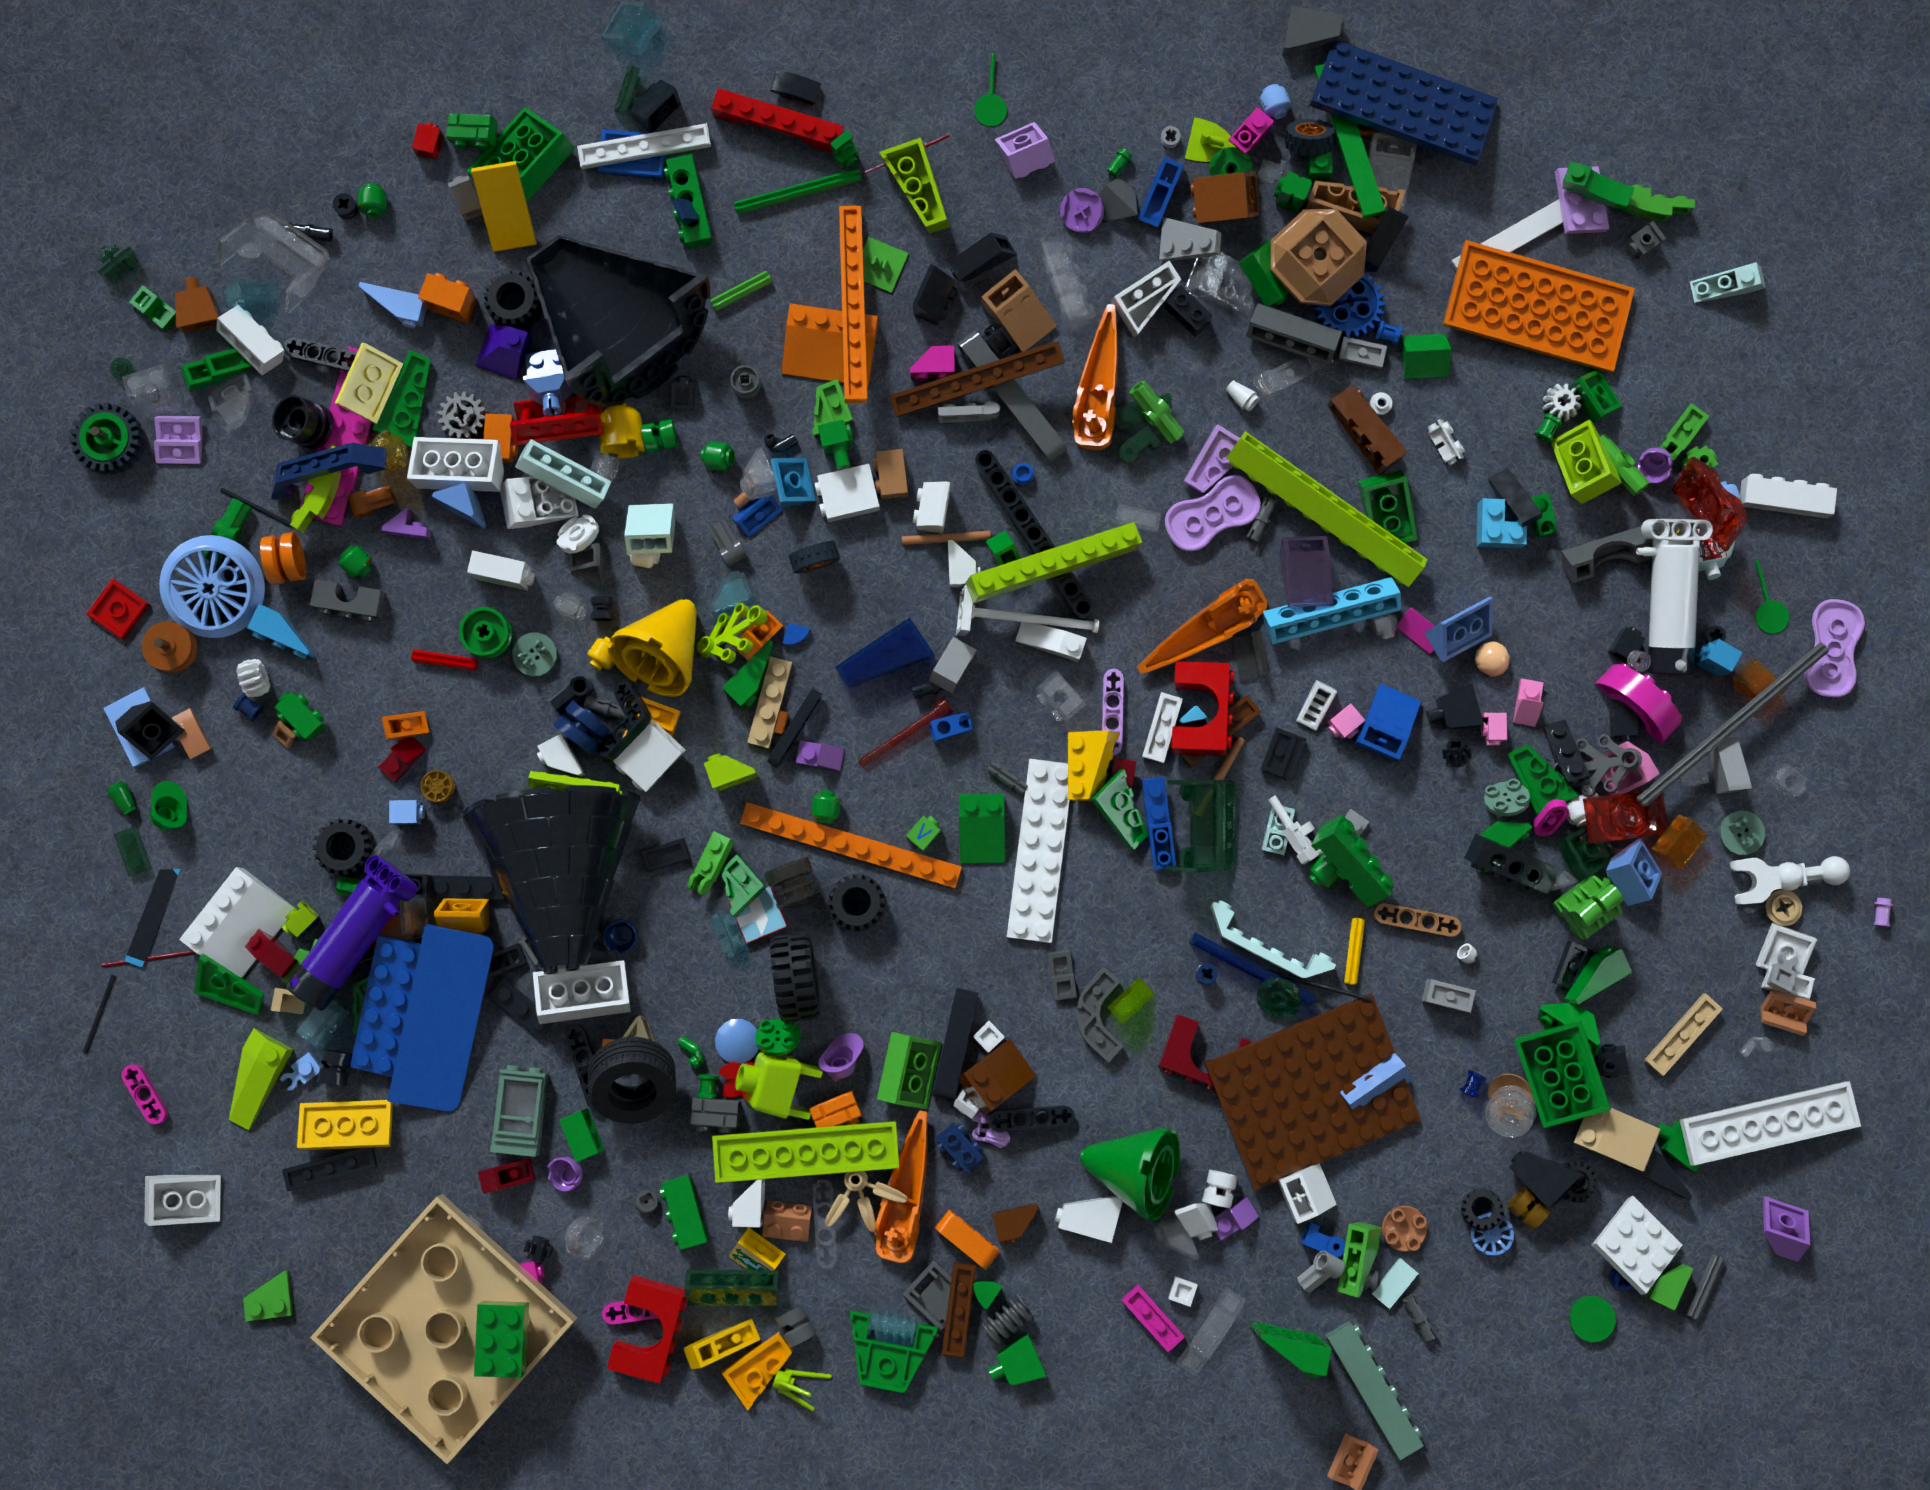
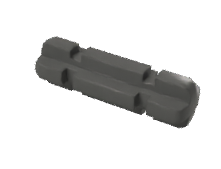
M995 762L990 764L987 769L989 774L997 776L998 780L1011 789L1013 787L1014 791L1020 795L1024 794L1028 787L1026 783L1018 781L1017 777L1004 768L1001 769V766Z

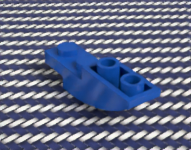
M1165 777L1141 779L1153 870L1175 868L1176 861Z

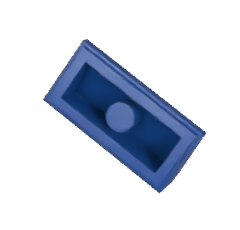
M765 491L732 517V519L749 538L783 510L772 495Z

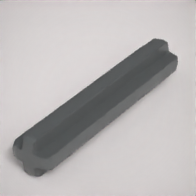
M1716 1254L1711 1255L1686 1312L1688 1317L1699 1320L1725 1260Z

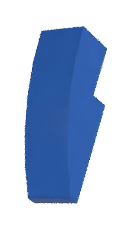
M1163 157L1138 217L1139 220L1159 227L1185 165Z

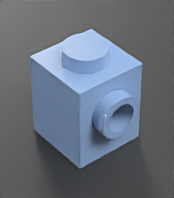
M417 800L389 801L390 824H421V819L425 817V808L422 806V802Z

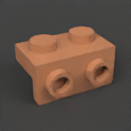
M1771 989L1761 1005V1022L1805 1036L1807 1033L1806 1024L1816 1010V1002L1790 994L1786 995Z
M767 1201L762 1237L808 1242L812 1206Z
M1345 1433L1327 1476L1332 1480L1352 1487L1354 1490H1362L1372 1464L1376 1459L1378 1448L1365 1440Z

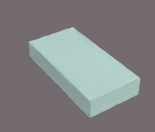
M1399 1258L1379 1282L1376 1291H1372L1371 1294L1390 1309L1419 1273Z

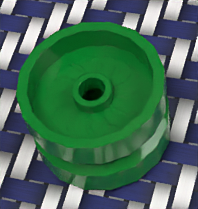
M488 607L475 608L468 612L462 619L459 628L460 641L464 647L477 657L487 660L499 658L505 654L511 647L514 637L512 625L508 619L495 609ZM486 631H489L488 636L484 635Z

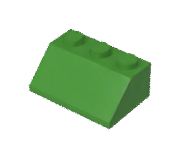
M891 1032L877 1099L898 1105L928 1109L942 1042Z

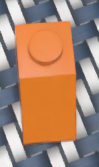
M768 610L766 611L768 619L765 624L749 627L740 637L741 639L746 638L753 643L751 651L743 653L736 646H733L748 661L783 626Z

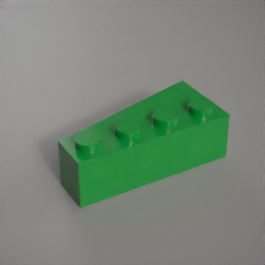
M1342 814L1322 825L1311 846L1315 851L1320 849L1325 854L1323 859L1328 865L1333 863L1336 866L1337 875L1342 880L1347 879L1349 881V887L1367 907L1389 897L1394 887L1393 880L1388 874H1385L1377 857L1370 853L1365 840L1360 838L1355 832L1353 823Z

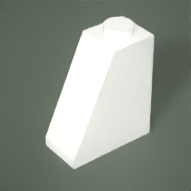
M1115 1195L1065 1203L1062 1209L1058 1208L1055 1221L1058 1222V1228L1112 1243L1122 1201Z

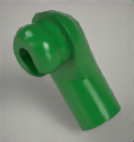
M682 1036L678 1041V1046L690 1053L691 1058L688 1060V1063L692 1068L697 1069L704 1062L700 1047L687 1037Z

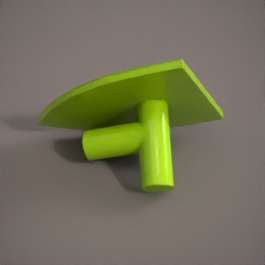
M1194 117L1185 159L1210 162L1219 150L1235 146L1228 141L1231 136L1225 129L1216 123Z

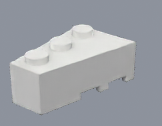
M1170 261L1110 300L1116 306L1117 312L1133 337L1139 334L1181 280Z

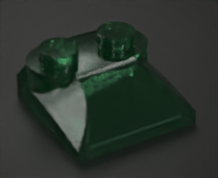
M1597 820L1561 838L1558 844L1559 851L1571 873L1581 880L1592 876L1608 866L1611 858L1616 855Z

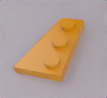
M780 1332L722 1371L723 1376L747 1411L792 1354V1349L789 1348Z

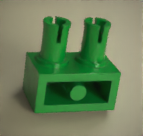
M844 419L817 425L825 456L834 455L838 471L851 468L847 452L851 450L850 444L854 443L850 425L845 426Z

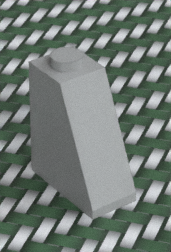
M1729 736L1710 752L1716 794L1752 789L1738 737Z

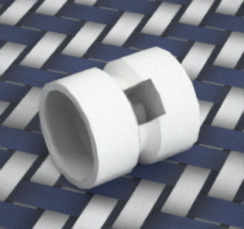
M1209 1169L1206 1181L1209 1187L1205 1188L1202 1201L1231 1208L1233 1200L1231 1190L1236 1188L1238 1176ZM1216 1189H1223L1222 1194L1216 1193Z

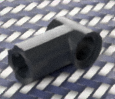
M576 676L549 701L560 715L566 713L565 709L572 700L578 703L584 697L590 696L594 685L588 678ZM585 681L586 689L579 693L577 685L579 682Z

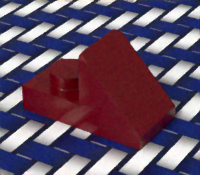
M406 737L390 748L392 753L378 768L396 783L427 749L414 737Z

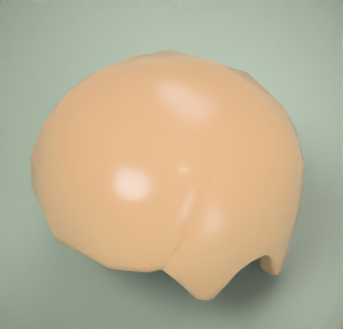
M1492 641L1482 644L1476 650L1474 660L1479 671L1490 677L1502 675L1508 669L1510 656L1502 644Z

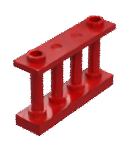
M576 394L560 402L561 414L555 416L554 409H552V416H545L543 414V405L533 400L513 403L517 421H510L514 446L528 444L531 439L539 443L604 434L601 413L605 410V406L590 404Z

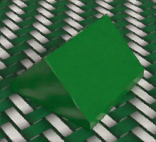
M1445 333L1401 336L1404 380L1449 377L1451 347Z
M1595 370L1578 378L1570 386L1571 389L1576 388L1574 395L1581 396V399L1578 401L1593 424L1622 407V404L1600 370Z

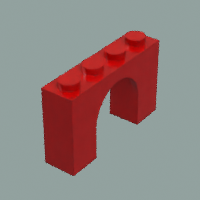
M1175 662V689L1205 691L1216 699L1219 709L1216 717L1205 726H1172V754L1226 756L1227 749H1231L1232 736L1227 735L1228 727H1232V714H1228L1229 705L1233 706V692H1229V684H1234V670H1230V663Z
M633 1275L629 1281L624 1304L653 1312L662 1323L663 1338L657 1344L649 1347H640L616 1340L611 1350L607 1369L659 1384L663 1377H668L671 1363H668L669 1355L674 1354L677 1344L673 1339L675 1333L679 1334L683 1321L679 1319L681 1311L685 1312L688 1298L685 1297L686 1289Z

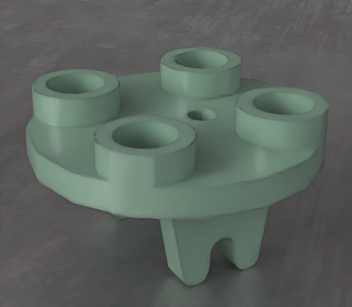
M538 632L528 633L520 637L512 651L516 668L523 674L531 677L542 676L548 673L555 666L558 659L557 648L554 642L548 636Z
M1510 779L1506 782L1487 786L1484 802L1486 808L1496 814L1498 819L1502 816H1513L1523 812L1529 806L1530 795L1529 791L1520 784L1519 780Z
M1736 811L1728 814L1718 829L1723 846L1735 855H1749L1756 852L1762 846L1765 839V828L1762 821L1749 811Z

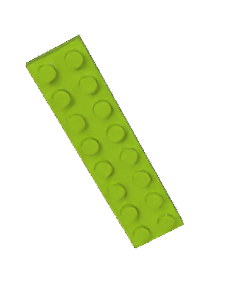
M896 1121L712 1136L715 1183L900 1168Z

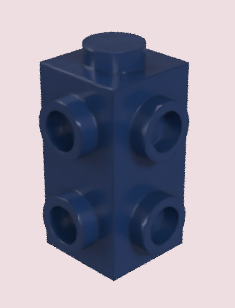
M952 1122L936 1137L939 1141L936 1145L944 1154L948 1152L954 1158L951 1162L959 1171L963 1169L966 1173L969 1170L974 1172L983 1164L981 1162L983 1158L981 1152L984 1150L975 1140L971 1143L966 1137L968 1131L961 1123L956 1125Z

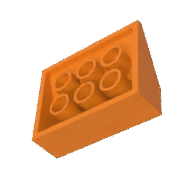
M797 304L789 305L781 374L825 381L838 379L839 383H844L842 311ZM865 314L867 387H869L878 329V316Z

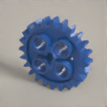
M1367 272L1352 286L1359 287L1362 290V294H1355L1351 287L1341 298L1332 304V306H1337L1336 308L1318 305L1313 310V313H1320L1316 321L1323 320L1324 326L1342 331L1345 337H1349L1352 334L1357 339L1359 332L1365 336L1367 329L1370 331L1374 329L1373 323H1379L1380 319L1377 316H1382L1384 311L1379 309L1385 306V302L1379 301L1385 296L1383 293H1378L1381 285L1374 286L1376 278L1369 281V273ZM1363 298H1367V299H1368V301H1360V300L1363 299ZM1347 299L1349 303H1353L1351 307L1348 303L1344 304ZM1357 308H1364L1367 315H1360L1357 312ZM1335 313H1343L1346 319H1337Z

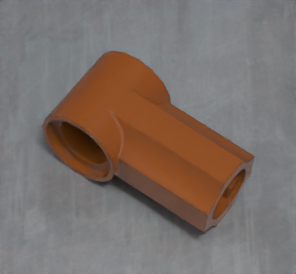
M390 485L369 492H355L348 496L355 519L364 518L366 514L370 516L374 511L396 505L395 496Z

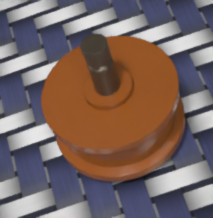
M164 621L153 625L145 633L142 640V653L145 660L154 668L167 673H178L186 670L193 664L198 653V643L196 637L189 629L175 622Z

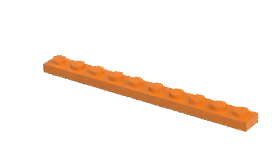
M839 206L845 404L867 403L861 206Z
M746 802L740 824L952 888H956L962 868L955 864Z

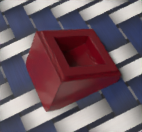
M1114 758L1111 778L1120 769H1124L1127 775L1125 779L1128 787L1132 788L1137 761Z

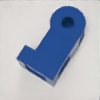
M969 712L936 719L928 724L933 743L974 730Z
M1308 1221L1300 1241L1302 1244L1318 1251H1326L1335 1257H1340L1344 1254L1345 1241L1337 1235L1328 1236L1318 1232L1320 1226Z

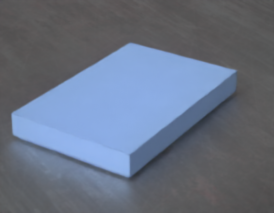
M145 687L104 707L132 766L135 768L150 759L118 733L115 721L132 706L152 701ZM174 742L170 743V744H169L162 752H160L157 756H159V755H161V754H163V753L169 751L170 749L176 747L175 744H174Z

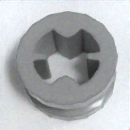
M1173 126L1164 128L1160 137L1162 145L1166 148L1176 147L1180 141V131ZM1167 133H1170V135L1171 133L1175 134L1173 142H1171V139L1170 141L1166 140Z

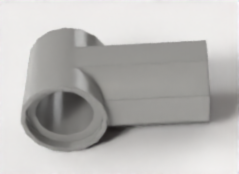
M1320 1251L1315 1256L1313 1265L1297 1277L1298 1282L1306 1292L1310 1293L1329 1277L1333 1279L1340 1277L1344 1271V1262L1326 1251Z

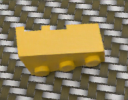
M1110 730L1068 732V800L1092 801L1091 798L1105 785L1108 775L1106 773L1110 760L1113 758L1114 753L1112 752L1116 739L1118 740L1119 732Z

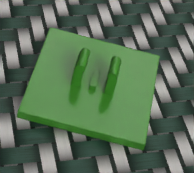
M868 237L863 248L864 282L892 293L909 253Z

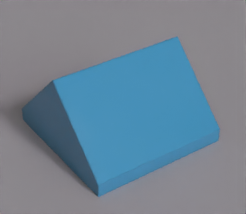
M807 458L771 459L782 508L816 501Z

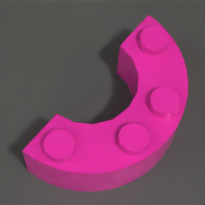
M1624 663L1612 665L1595 683L1610 699L1621 701L1635 711L1644 722L1645 731L1660 745L1681 724L1682 716L1671 702L1672 696L1665 690H1660L1649 675L1645 674L1643 676Z

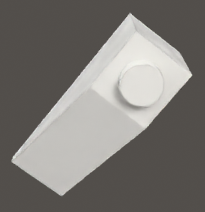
M1021 622L1015 641L1079 663L1087 638L1040 624Z

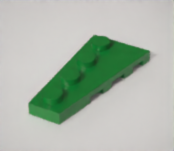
M409 350L379 420L372 429L373 431L412 448L414 437H417L431 359Z

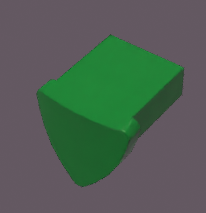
M994 1280L978 1281L973 1284L975 1295L984 1309H988L1002 1288Z

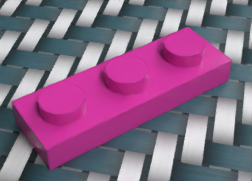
M1138 1284L1121 1299L1167 1352L1172 1350L1185 1337Z

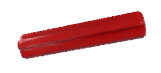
M414 649L411 654V660L419 663L476 671L478 666V660L475 658Z

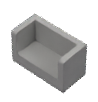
M953 637L935 666L929 681L953 693L959 679L968 664L971 663L976 649Z
M1427 979L1422 1002L1471 1013L1476 990Z

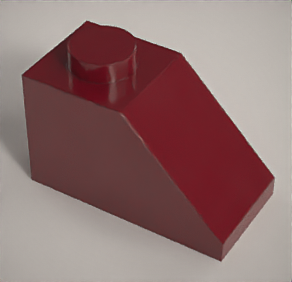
M258 929L245 945V948L258 961L283 979L298 961L277 938L261 929Z
M530 1158L478 1171L483 1194L536 1180Z

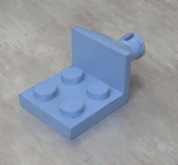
M556 349L525 354L527 376H523V380L531 400L543 405V414L545 416H552V409H554L555 416L560 415V402L565 401L574 392L564 379Z

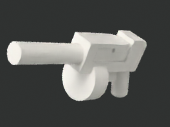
M1276 795L1268 799L1286 827L1282 832L1295 852L1298 853L1297 858L1301 864H1306L1315 857L1323 855L1324 853L1320 849L1315 851L1311 846L1313 840L1310 841L1307 836L1308 833L1315 829L1312 823L1309 821L1300 826L1298 821L1293 823Z

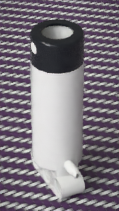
M1648 519L1642 524L1641 532L1643 536L1647 539H1653V547H1643L1636 550L1637 555L1652 556L1648 673L1662 675H1692L1694 673L1700 540L1708 539L1713 531L1711 523L1707 520ZM1655 524L1658 527V531L1656 534H1654L1653 527ZM1676 525H1678L1679 532L1677 535L1674 531ZM1697 525L1700 527L1699 535L1696 533Z

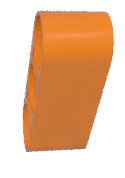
M950 1209L935 1226L937 1231L985 1270L1001 1252Z

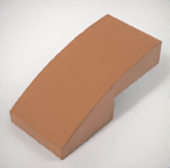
M191 708L172 717L173 720L185 729L178 738L190 759L212 748Z

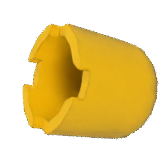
M626 403L605 409L601 414L604 434L600 435L601 454L605 457H609V453L617 454L618 459L639 456L638 451L644 452L645 446L641 431L642 419L638 410L627 406Z

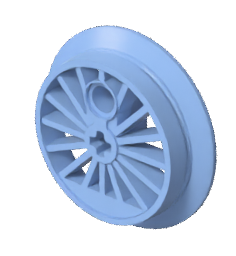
M200 536L182 543L169 555L160 575V594L166 611L177 624L189 629L198 636L220 638L233 635L249 625L258 604H263L265 582L258 562L241 544L222 536ZM204 550L213 551L210 570H208ZM198 552L202 571L191 558L190 554ZM218 553H222L227 557L216 571ZM185 559L196 575L179 564ZM231 559L238 565V567L236 565L229 564ZM226 569L233 572L234 578L232 581L225 578L224 572ZM177 570L194 582L173 578L175 571ZM240 570H242V572H243V574H244V576H245V579H241V571H240ZM175 584L194 587V589L179 591ZM209 584L214 585L212 591H207L206 589ZM247 584V592L228 589L233 585ZM197 593L188 600H186L183 596L187 594ZM225 594L246 597L244 606ZM198 598H200L194 606V608L192 609L190 604ZM222 600L240 610L236 617L233 616ZM204 603L202 618L200 620L196 613ZM217 604L229 619V622L221 624ZM210 605L215 625H207Z

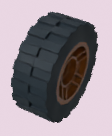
M1295 120L1286 126L1285 147L1290 152L1303 156L1326 154L1334 146L1335 128H1333V125L1322 120Z
M835 541L813 544L792 552L788 556L794 574L816 570L840 560Z

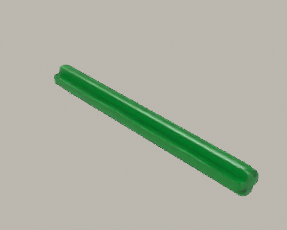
M858 168L739 200L734 202V207L737 214L746 213L859 182L862 179L861 173Z

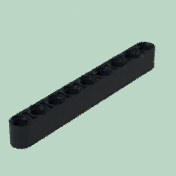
M989 450L978 452L975 457L976 469L1033 555L1040 553L1043 549L1055 548L995 455ZM987 457L991 460V464L989 466H982L979 460ZM994 476H1001L1004 481L999 485H995L991 479ZM1006 494H1012L1016 500L1013 503H1007L1003 497ZM1019 512H1024L1027 514L1028 519L1020 522L1015 516ZM1035 530L1040 534V537L1037 540H1032L1028 537V533ZM1072 571L1065 573L1061 577L1050 578L1072 614L1079 620L1088 619L1093 612V603ZM1072 585L1076 588L1077 593L1072 596L1067 595L1064 591L1065 587ZM1085 604L1088 606L1089 612L1081 614L1077 611V606Z

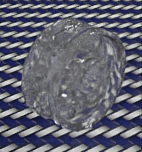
M1508 1085L1500 1087L1493 1093L1486 1106L1485 1117L1488 1125L1496 1133L1503 1137L1515 1138L1529 1131L1537 1116V1107L1534 1098L1528 1091L1518 1086ZM1507 1109L1513 1110L1516 1114L1509 1113Z

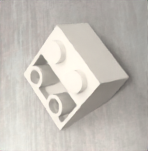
M1320 1163L1277 1181L1291 1216L1297 1224L1316 1217L1337 1205Z

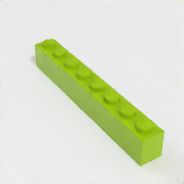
M1135 522L970 575L965 584L974 604L1135 551L1142 543Z

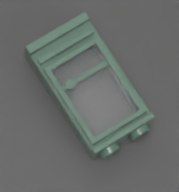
M507 1065V1069H500L499 1072L500 1078L490 1152L536 1157L539 1156L549 1073H543V1068L529 1067V1071H521V1066Z

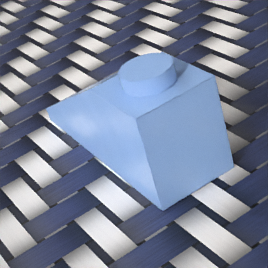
M363 282L359 283V287L364 293L402 322L403 326L415 328V326L423 327L427 309L418 299V294Z

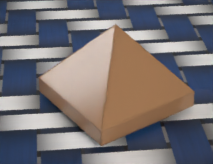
M282 721L277 723L273 736L286 749L292 746L296 737L292 731L294 727Z

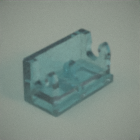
M332 999L324 1011L313 1009L297 1030V1033L314 1047L324 1049L351 1011Z

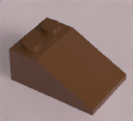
M1008 1039L957 1077V1079L981 1113L985 1115L1027 1084L1036 1074L1013 1042Z

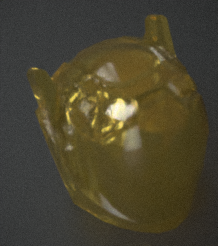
M386 430L378 434L373 442L368 444L387 449L385 470L396 471L406 466L404 462L407 459L408 450L405 442L399 435L391 434L390 430Z

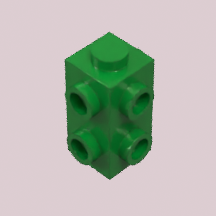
M291 691L290 693L283 694L278 699L279 703L275 706L279 711L278 717L285 724L289 722L294 727L292 731L300 740L312 741L327 727L323 722L325 717L317 709L313 711L308 706L310 701L302 693L296 694Z

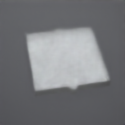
M413 897L410 901H403L401 899V913L399 915L401 918V933L404 935L423 936L428 919L426 898Z

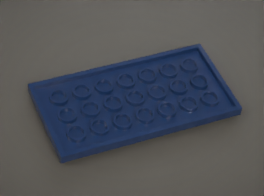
M1338 40L1332 43L1310 106L1476 166L1499 98Z

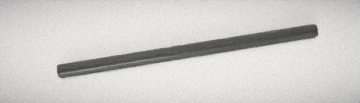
M1817 644L1636 798L1638 803L1643 807L1649 805L1829 652L1825 644Z

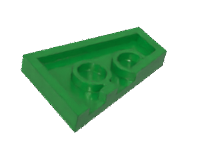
M1530 744L1508 753L1522 785L1529 791L1530 801L1536 814H1539L1552 800H1563L1566 802L1579 796L1570 785L1567 786L1566 781Z

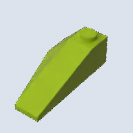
M253 1028L242 1048L229 1116L230 1121L250 1130L294 1049Z

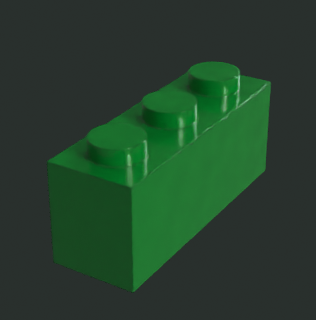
M691 1174L662 1182L663 1187L660 1188L662 1200L667 1201L669 1209L666 1210L668 1222L673 1223L675 1232H672L675 1246L679 1245L680 1250L706 1243L709 1238Z

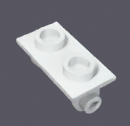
M1439 419L1437 421L1440 425L1437 426L1434 423L1428 426V434L1435 445L1444 442L1445 445L1439 448L1438 451L1444 462L1450 466L1457 462L1456 457L1464 459L1462 453L1465 450L1459 440L1455 442L1451 434L1454 431L1449 422L1446 421L1444 423L1443 420Z

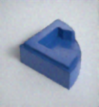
M789 622L782 644L794 645L801 642L808 636L811 629Z

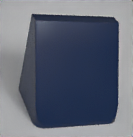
M673 199V205L683 225L686 226L698 220V215L690 200Z

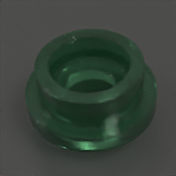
M117 358L111 363L110 372L116 379L125 380L132 375L133 365L126 358ZM124 365V369L118 372V367Z

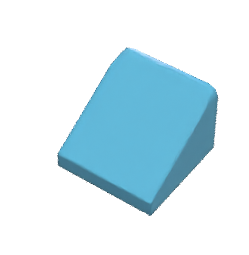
M1194 706L1179 720V724L1184 725L1204 721L1208 717L1198 706Z

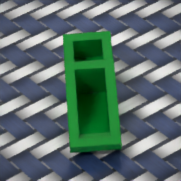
M234 348L204 356V360L182 365L180 373L188 392L221 382L253 368V366Z

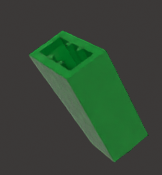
M1271 239L1259 245L1238 263L1265 306L1268 307L1274 303L1276 306L1282 304L1288 299L1286 295L1290 293L1270 272Z

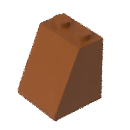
M1256 171L1193 178V183L1191 184V193L1195 197L1193 216L1197 219V223L1260 216Z

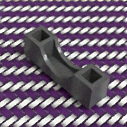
M1642 526L1561 551L1562 567L1573 583L1594 577L1595 569L1601 563L1611 559H1627L1635 563L1652 559V556L1637 555L1636 550L1643 547H1653V539H1647L1643 536L1641 532Z

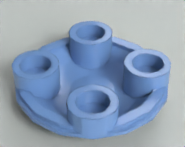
M732 1019L725 1022L718 1029L715 1037V1047L719 1055L727 1062L742 1064L751 1060L759 1049L755 1040L757 1029L744 1019Z

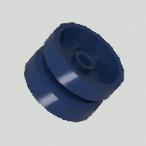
M572 700L565 710L567 714L575 719L573 723L564 716H559L553 726L590 755H593L599 745L590 737L591 733L604 740L611 730L601 723V719L586 707L583 709Z

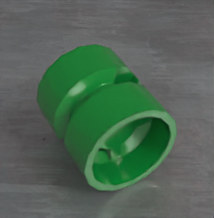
M672 419L660 421L659 425L654 423L642 424V437L647 453L659 451L660 447H663L665 450L678 448Z

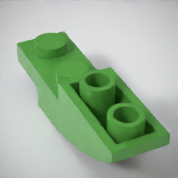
M1632 185L1634 193L1626 212L1646 219L1667 222L1672 214H1690L1695 208V199H1688L1686 196L1666 198L1665 195H1654L1651 197V188H1644L1643 185Z

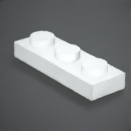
M1161 692L1143 751V758L1164 763L1172 737V726L1175 727L1182 698Z

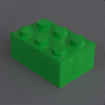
M482 1301L477 1304L474 1377L522 1378L526 1374L529 1302Z

